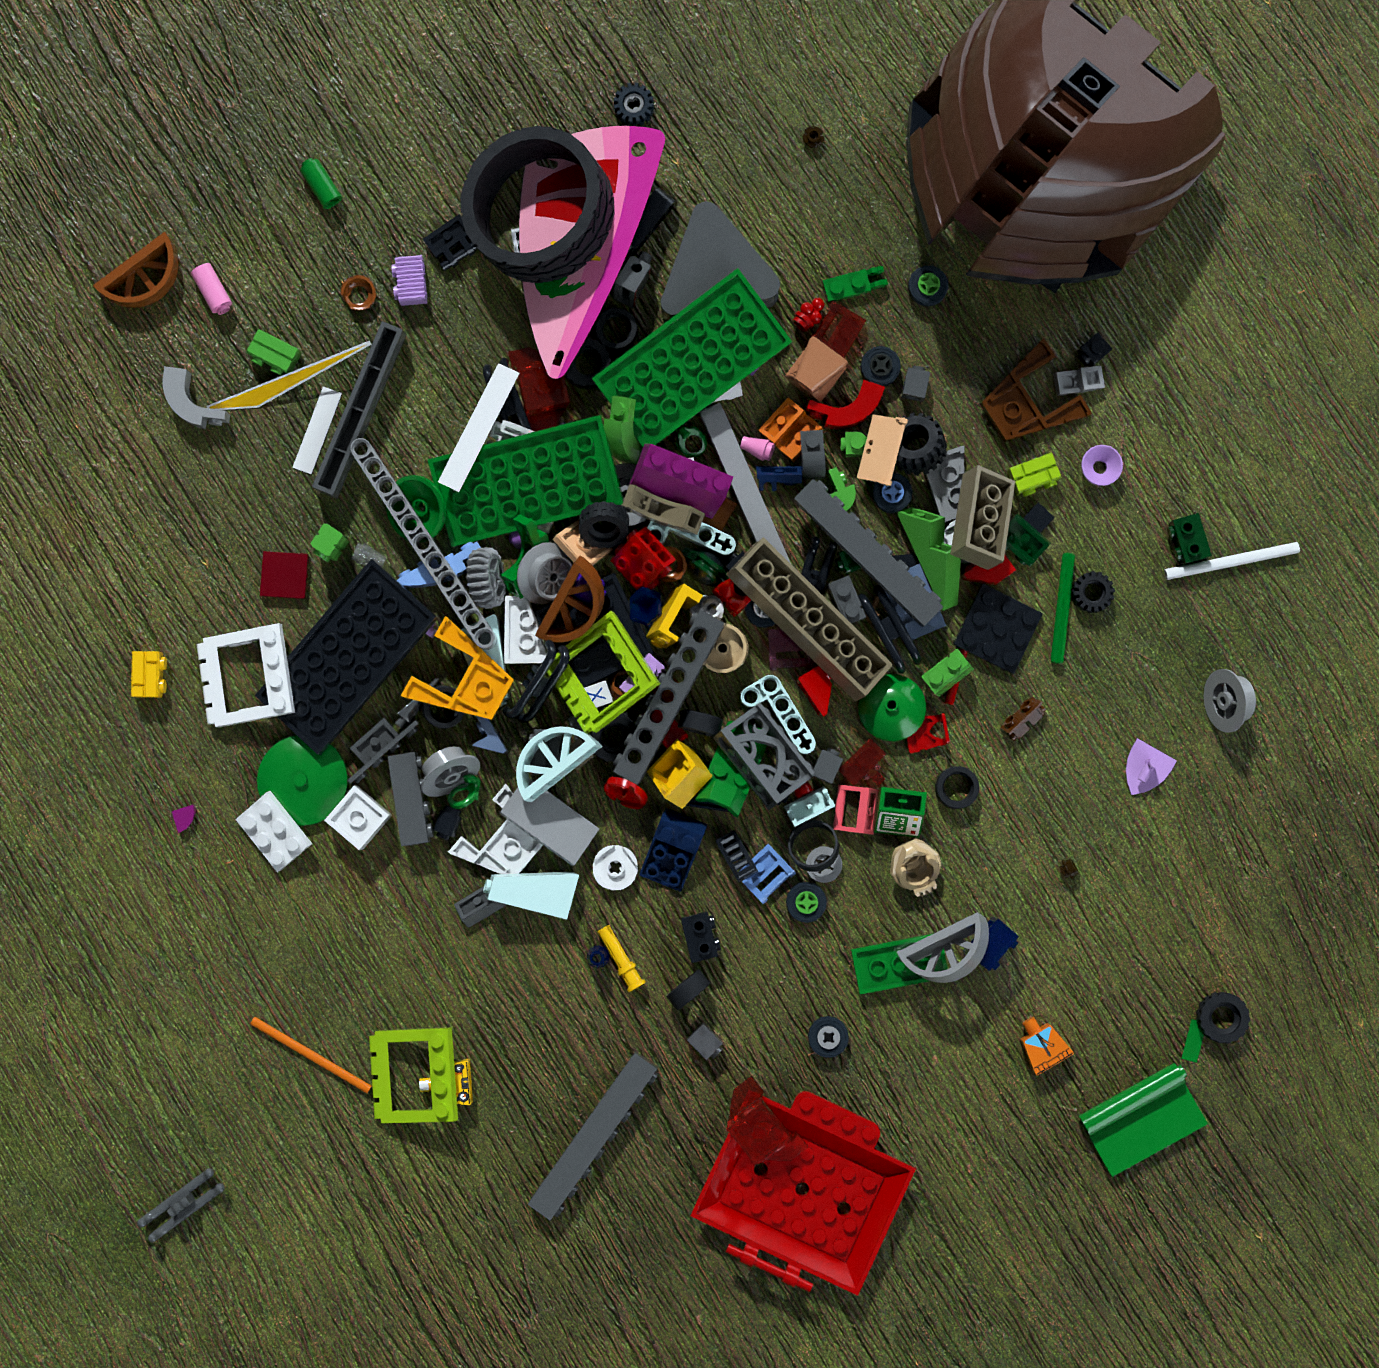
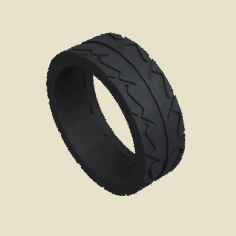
M533 126L521 128V130H515L501 136L490 144L489 148L485 149L473 162L466 176L467 180L464 181L460 197L461 213H463L461 218L465 232L470 240L503 274L522 282H551L574 274L585 266L586 262L591 261L602 248L609 234L608 231L611 229L614 217V197H612L613 190L609 178L583 143L573 135L553 127ZM549 158L564 159L576 163L583 168L587 183L585 204L577 222L563 238L549 247L528 253L510 252L495 245L490 229L491 208L501 186L513 173L534 161Z

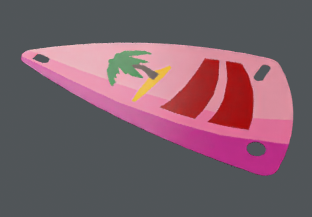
M611 126L571 134L586 146L609 178L613 190L612 197H614V217L611 229L608 231L609 234L602 248L591 261L586 262L587 264L574 274L551 282H522L533 335L547 374L551 378H561L569 369L595 323L622 267L645 209L664 148L665 136L658 129L637 126ZM638 142L644 143L646 146L645 153L640 157L633 156L631 153L632 146ZM551 158L549 159L558 162V166L555 169L538 166L536 161L525 165L519 219L520 253L539 251L553 245L563 238L575 225L582 213L586 200L587 183L582 167L564 159ZM560 350L563 351L564 357L561 365H553L556 353Z

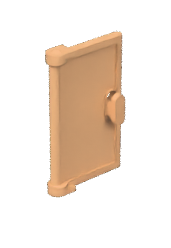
M879 415L872 416L857 479L878 482L885 486L892 485L891 480L908 419Z

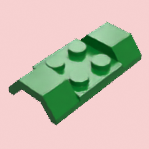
M728 721L726 726H728L734 721ZM742 724L732 730L735 736L744 734ZM748 724L749 732L752 733L753 725ZM755 743L757 752L754 761L759 765L767 745ZM718 745L708 768L713 777L700 789L696 801L712 802L727 808L733 816L738 818L750 785ZM749 745V748L744 747V748L746 749V751L750 754V753H751L750 745Z

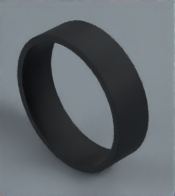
M809 820L799 824L791 832L788 840V850L792 860L799 868L809 872H818L825 870L835 862L839 854V841L830 825L819 820ZM819 827L826 829L835 838V848L831 856L824 862L816 865H808L798 861L792 851L796 837L808 828Z

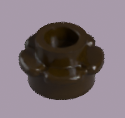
M810 126L805 129L802 139L807 146L816 148L824 142L823 130L821 128Z
M1071 858L1066 861L1062 860V865L1059 866L1065 878L1070 877L1074 880V877L1079 874L1075 863Z

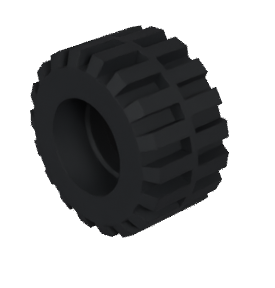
M911 413L908 418L905 416L901 417L908 419V423L904 429L895 465H897L900 471L904 470L908 475L913 472L915 476H920V472H924L925 475L929 473L928 470L930 469L934 471L937 469V463L942 464L944 461L942 456H946L947 443L937 420L934 421L930 415L925 417L924 413H919L918 416H915V413ZM924 438L928 440L927 444L919 450L912 451L906 449L907 445L914 439Z

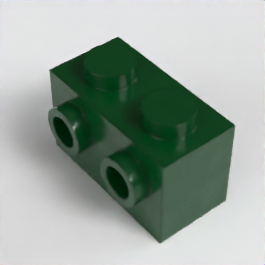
M1199 513L1178 518L1168 523L1167 533L1170 540L1174 541L1176 547L1174 549V556L1177 562L1180 561L1181 566L1212 556Z

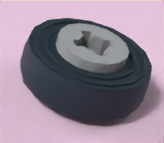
M820 1017L809 1028V1045L819 1056L826 1058L836 1057L848 1045V1030L844 1023L835 1017Z

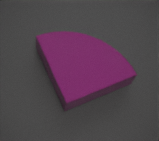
M195 804L172 811L178 833L187 830L193 822L196 814Z

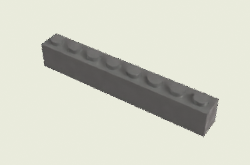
M383 321L381 322L312 485L316 491L338 499L354 461L351 444L355 439L363 438L405 340L406 334L403 329Z
M812 479L793 501L921 627H924L943 608L940 604L941 598L933 591L929 593L924 588L926 584L917 575L913 577L908 572L910 568L902 560L897 562L891 556L893 551L885 544L881 546L875 540L877 538L875 533L869 528L865 530L859 524L861 520L853 512L848 513L843 509L844 503L837 496L832 498L826 492L828 488L820 480L816 482Z
M634 1052L529 1200L528 1205L548 1220H551L553 1216L558 1218L565 1208L562 1204L567 1197L571 1199L579 1188L576 1186V1183L580 1178L584 1180L592 1169L589 1165L593 1159L599 1160L605 1151L602 1148L607 1140L611 1142L618 1133V1130L615 1129L620 1121L626 1122L632 1113L629 1108L633 1103L638 1104L645 1095L642 1090L646 1084L651 1086L659 1075L656 1073L658 1067L638 1052Z

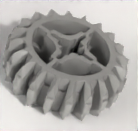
M484 547L472 550V553L469 554L468 566L466 568L469 594L472 595V600L476 606L488 609L500 606L506 595V587L501 578V574L505 572L501 556L493 548Z

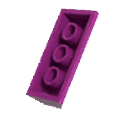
M650 443L644 444L630 484L636 485L660 498L691 506L705 513V517L712 519L727 496L733 476Z

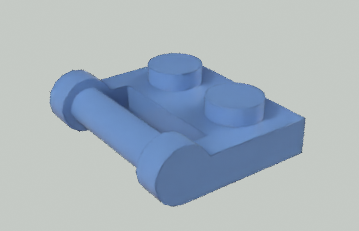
M767 844L752 858L758 872L742 882L764 904L768 901L767 897L786 879L792 878L796 872ZM748 863L747 865H745L740 871H742V870H744L745 868L749 867V866H750L749 863ZM780 865L783 871L760 892L756 886Z

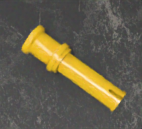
M610 925L597 931L618 968L617 974L622 976L625 981L628 993L646 983L638 974L635 968L636 964L633 961L630 962Z

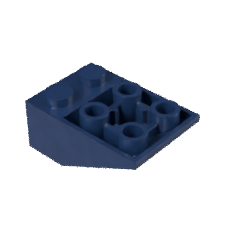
M665 808L639 876L681 892L708 824Z

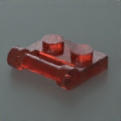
M831 301L828 306L829 311L816 333L812 334L811 337H816L845 358L866 323V319ZM840 314L843 317L828 341L823 339L835 316Z

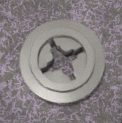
M826 846L815 848L808 855L806 864L816 865L818 862L815 859L823 861L828 855L829 857L831 856L834 849ZM838 854L837 859L830 866L833 870L825 869L820 874L819 871L807 872L817 882H831L839 876L842 870V859Z

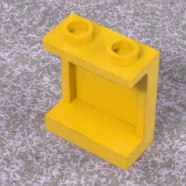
M682 584L672 590L646 635L651 640V644L658 648H667L676 643L679 637L671 633L669 628L680 608L688 610L698 604L703 595L686 584Z

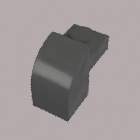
M823 430L800 431L802 480L824 479L826 468Z

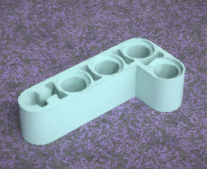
M650 521L647 527L651 532L657 531L661 534L659 541L662 545L669 532H672L721 557H730L735 552L736 542L732 536L703 522L701 523L698 535L676 530ZM702 531H708L711 533L712 538L704 542L700 540L699 534ZM716 535L719 536L718 542L724 544L726 541H729L731 549L727 548L723 551L722 545L718 543L713 547Z
M767 675L742 691L740 700L747 708H753L758 703H763L764 701L768 702L790 741L797 746L800 754H809L814 750L816 742L813 735L776 676ZM766 680H773L776 683V690L772 692L766 691L764 689V682ZM748 691L755 692L757 695L756 702L747 703L744 699L745 693ZM779 699L786 700L788 703L787 710H777L775 706L776 701ZM791 718L799 721L800 727L796 731H792L787 727V722ZM804 729L806 733L802 734V737L805 741L810 740L811 743L808 745L810 749L806 750L805 747L801 749L799 745L802 742L799 736L794 739L792 735H796Z

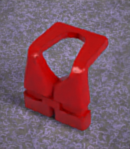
M730 578L712 589L714 595L724 603L726 609L734 617L751 601L748 596H740L735 593L734 582Z
M945 713L925 716L918 731L907 738L909 753L920 752L922 749L928 750L950 742ZM939 721L942 722L944 728L943 739L935 737L930 733L933 725Z

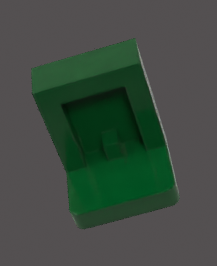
M845 551L838 552V558L835 561L840 572L844 571L845 575L862 569Z

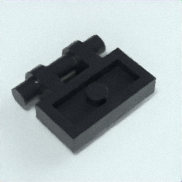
M460 214L423 238V241L436 259L443 254L447 258L440 263L444 271L451 267L455 268L459 265V261L468 255L471 257L475 254V250H477L475 244L472 242L469 244L467 241L469 236L465 232ZM461 243L463 248L453 255L450 249Z

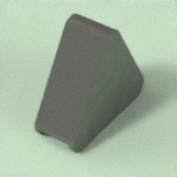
M701 202L693 209L661 298V313L666 322L737 268H739L767 308L774 306L778 300L780 288L778 276L718 206L712 202Z

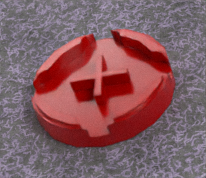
M610 777L604 785V791L607 796L614 801L617 798L624 807L641 809L648 800V796L642 788L626 779Z

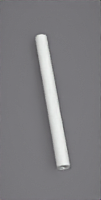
M1298 542L1168 568L1164 569L1166 580L1296 554L1300 552Z

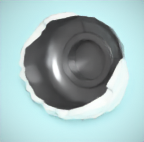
M703 595L700 602L691 607L689 612L692 617L695 612L699 613L702 610L721 620L724 614V607L722 601L717 596Z

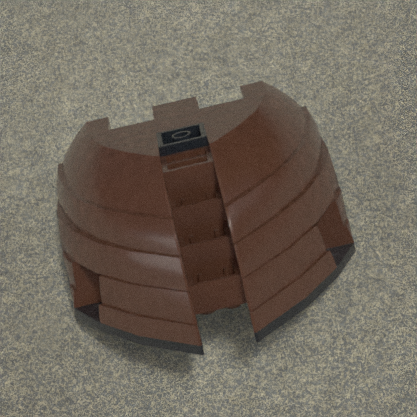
M995 0L974 20L949 53L943 57L931 77L925 82L909 105L906 148L910 187L927 243L930 245L955 218L987 244L986 248L966 273L967 276L1032 285L1080 283L1118 275L1221 150L1226 134L1222 131V113L1215 85L1197 71L1182 88L1148 62L1161 42L1127 14L1108 30L1077 5L1080 0Z

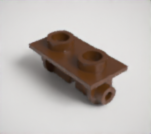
M1033 697L1024 701L1015 714L1006 718L1000 729L1008 733V737L1012 741L1019 740L1029 730V727L1025 724L1027 721L1034 726L1045 715L1046 709L1042 705L1043 703Z

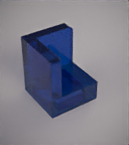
M641 586L630 597V619L632 621L650 627L661 616V593Z

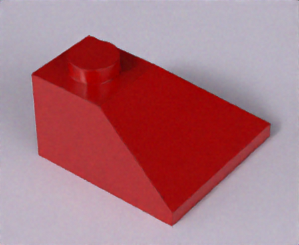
M817 666L799 677L796 682L821 719L827 715L832 687L830 680L832 678Z

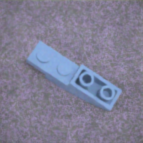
M468 542L460 548L461 552L456 555L451 553L445 556L458 577L467 573L465 563H467L472 550L481 548L478 542L474 544L473 542ZM435 558L432 559L431 568H439L441 564H438ZM422 561L417 564L419 567L412 571L408 569L400 573L397 580L405 588L437 585ZM448 576L443 580V583L453 580L454 578Z

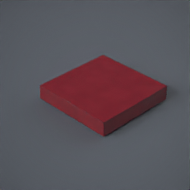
M263 551L260 596L306 599L309 554Z

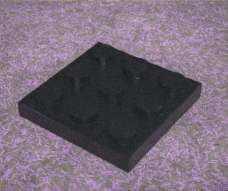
M981 584L952 645L1010 674H1015L1043 613L985 584Z

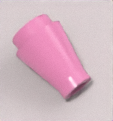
M746 436L743 437L740 444V449L745 450L761 461H769L775 448V444L771 443L770 440Z

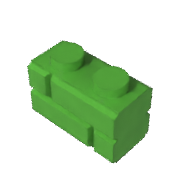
M259 329L246 353L251 357V362L261 367L263 364L271 367V372L282 376L294 370L302 352L298 348Z
M326 523L322 525L318 531L319 535H316L310 544L315 548L312 553L328 563L330 559L337 561L342 554L341 550H344L350 541L341 532Z
M957 648L950 653V657H945L921 677L934 694L940 697L972 672L974 668Z

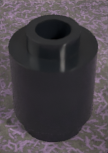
M445 805L443 810H440L433 829L437 831L436 836L449 840L450 836L455 837L462 819L460 816L462 811Z

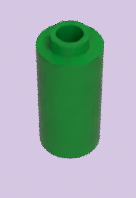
M309 158L301 164L300 173L322 207L329 209L337 205L343 197L320 161Z

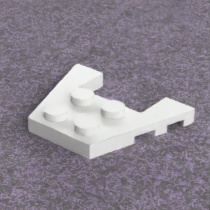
M505 784L492 800L503 808L513 793L509 786ZM507 819L480 851L461 836L448 852L451 855L499 874H519L543 845Z

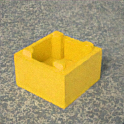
M678 739L647 771L664 798L682 809L713 777L694 749Z

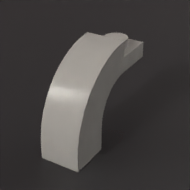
M164 366V394L168 404L178 416L189 424L202 429H206L207 421H209L208 424L215 426L229 423L230 414L227 411L203 408L193 403L190 397L192 374L187 369Z

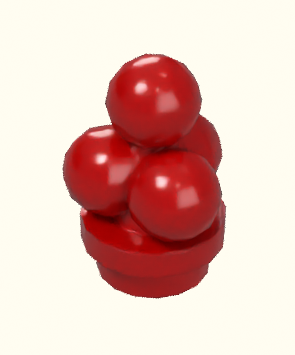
M815 298L811 303H803L800 311L794 314L795 318L792 320L794 325L803 332L812 329L814 324H818L822 319L819 311L824 308V301L821 298Z

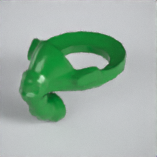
M680 426L675 430L677 433L676 447L685 456L693 458L704 453L707 439L699 428ZM691 435L700 437L702 441L700 450L694 453L689 452L685 448V441Z
M474 774L464 775L463 779L466 783L456 786L449 793L447 798L448 804L452 808L462 809L470 805L474 800H478L479 787L481 785L479 777H476ZM467 790L469 792L464 800H453V796L458 791Z

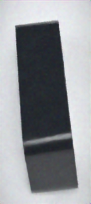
M659 187L653 191L647 200L638 228L621 268H624L630 256L636 255L676 204V200Z

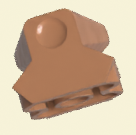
M812 336L805 350L784 377L814 401L821 403L847 368L848 362L819 339Z

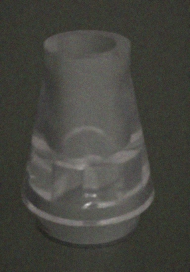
M358 543L351 559L355 560L356 564L366 565L372 558L383 567L386 556L380 554L366 543Z

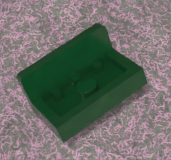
M1017 513L1009 522L1005 550L1010 549L1021 564H1027L1031 567L1049 547L1051 542Z

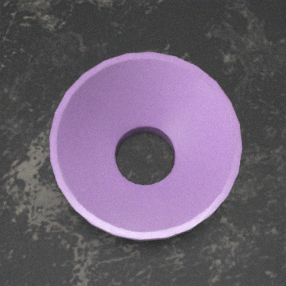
M1097 445L1090 448L1083 456L1081 462L1083 476L1088 482L1097 486H1106L1115 482L1123 469L1120 454L1114 448L1107 445ZM1101 461L1105 464L1106 470L1103 474H1098L1094 471L1093 465L1095 462Z

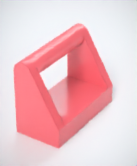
M838 785L833 830L873 835L879 790ZM847 790L860 792L856 828L842 826Z

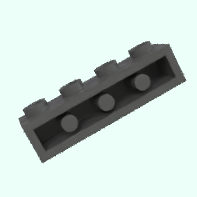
M418 752L388 756L401 846L431 842V837H434L432 823H428L427 815L431 814L429 801H425L424 793L421 789L423 781L421 777L422 756H418Z

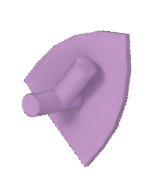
M1138 738L1131 748L1126 764V779L1131 795L1144 793L1158 786L1166 779L1177 762L1175 759Z

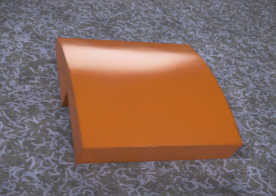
M787 398L758 431L767 440L774 443L775 447L794 463L801 455L800 431L823 430V427L808 416L800 406L790 398Z

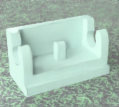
M823 786L784 806L795 827L835 807V804L830 798L827 789Z

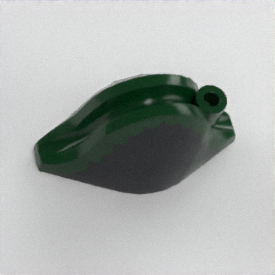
M686 547L682 551L686 559L687 568L692 578L698 583L715 587L729 579L723 562L715 553Z

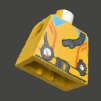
M464 1059L454 1062L457 1104L471 1105L473 1103L470 1059ZM430 1078L419 1079L420 1092H431Z

